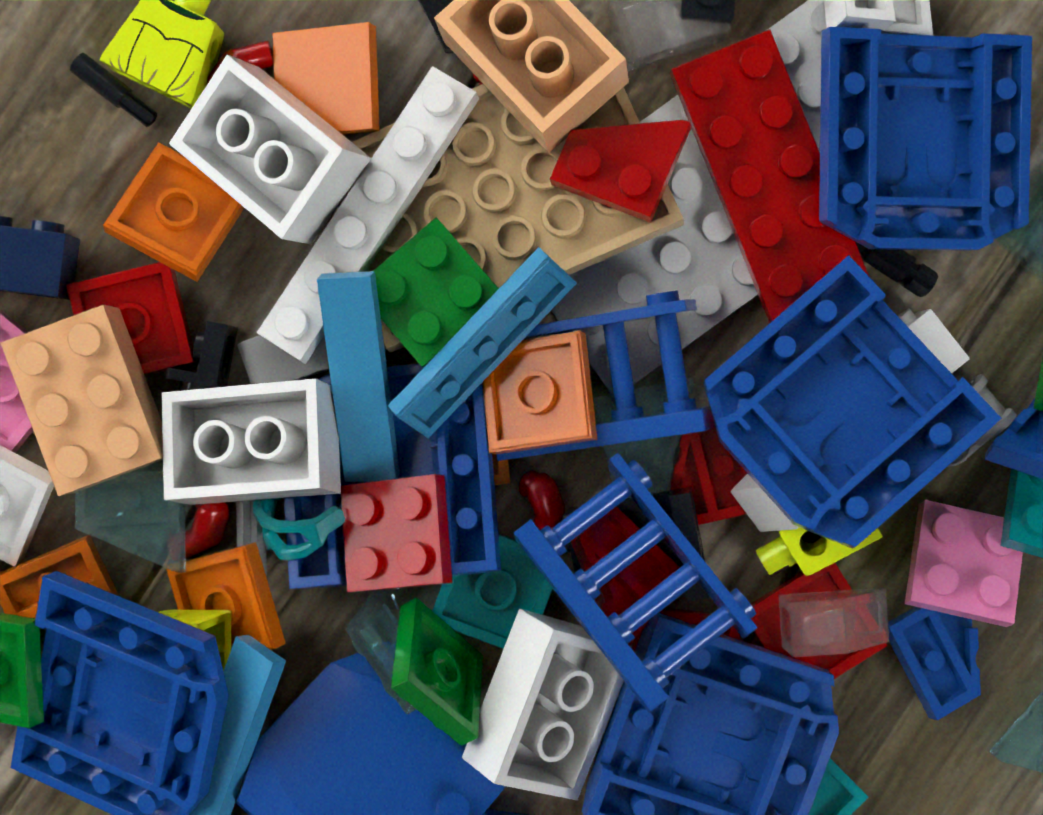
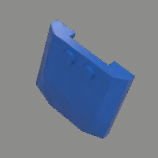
M828 27L822 30L819 222L868 249L947 251L979 250L993 243L994 239L1028 225L1032 36L984 33L975 37L882 34L881 29Z
M848 255L709 375L703 384L719 442L793 525L853 549L1002 418L964 377L958 381L883 301L886 294Z
M419 363L387 367L391 401L423 369ZM326 374L318 379L331 385L330 374ZM482 383L429 438L423 436L393 413L400 475L397 479L431 474L445 475L452 576L501 571L492 453H489ZM339 443L340 482H341V486H344V485H352V484H359V483H367V482H375V481L345 482L344 472H343V465H342V458H341L340 443ZM341 494L284 498L285 521L312 519L332 506L342 509ZM343 524L328 534L322 547L307 557L288 561L289 589L347 586ZM286 533L287 545H298L308 541L301 533Z
M54 571L43 576L35 626L42 629L47 628L41 658L44 722L31 728L17 726L10 768L112 815H190L209 793L229 697L216 636L61 572Z
M657 613L643 629L635 649V654L641 661L648 656L654 659L697 625ZM722 634L667 677L670 683L662 689L669 698L650 713H648L628 685L623 682L588 777L582 807L583 815H809L839 735L838 715L834 713L831 686H834V675L827 669Z
M386 643L327 665L262 734L256 743L236 804L248 815H483L506 786L492 783L466 762L462 755L467 744L459 745L391 689L395 652Z

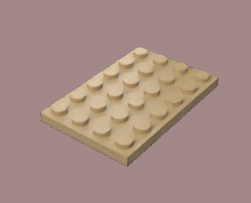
M484 84L472 88V90L477 92L479 101L366 272L374 271L436 217L498 288L511 277L538 247L570 275L683 226L684 219L668 184L651 223L552 186L550 176L567 138L548 153ZM623 87L577 129L640 124ZM394 123L380 129V131L359 138L352 143L372 158ZM340 205L337 207V209H336L335 212L333 213L332 217L334 216V214L336 213V211L338 210V208L340 207ZM381 319L386 349L391 353L405 347Z

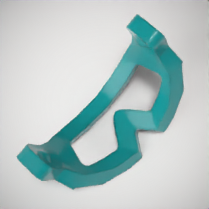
M281 498L253 501V514L262 526L265 546L267 550L272 549L280 560L289 561L307 557L322 547L328 534L345 522L343 511L337 506L330 507L312 519L285 521L274 518L277 502ZM277 533H301L308 541L298 545H287Z

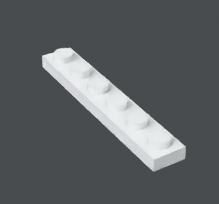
M431 67L258 329L257 333L302 363H307L324 337L317 278L325 273L366 272L479 101L476 91L437 68Z

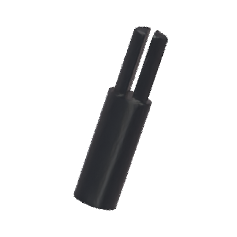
M85 53L79 54L70 66V71L115 107L124 109L145 127H149L155 122L157 112L133 95L132 89Z

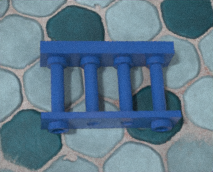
M678 290L646 295L647 306L538 324L524 339L603 326L616 410L611 411L612 420L596 423L597 440L497 454V460L501 461L703 432L714 428L715 424L710 406L697 408L695 398H689L676 313L697 310L696 300H679ZM655 317L668 402L663 403L664 413L644 415L643 406H637L624 322Z
M617 453L609 459V470L616 480L552 529L547 525L539 530L530 519L513 533L520 547L648 713H650L669 698L662 689L670 683L667 679L669 675L732 626L743 639L758 628L751 620L756 615V611L737 588L731 592L726 589L647 490L653 483L643 468L634 459L627 464L620 454ZM630 496L650 522L585 572L580 568L575 573H572L560 557L567 552L565 545ZM664 539L684 565L620 615L613 612L607 617L594 601L601 594L598 589ZM698 582L718 606V609L656 658L652 659L648 656L641 661L628 645L635 638L632 633Z

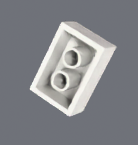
M226 55L169 142L173 148L281 239L311 245L371 160V157L260 67L230 55Z
M315 378L162 392L164 500L195 505L341 494L339 436L332 385Z
M519 608L480 709L478 738L467 743L462 758L494 784L578 800L624 680L582 626Z

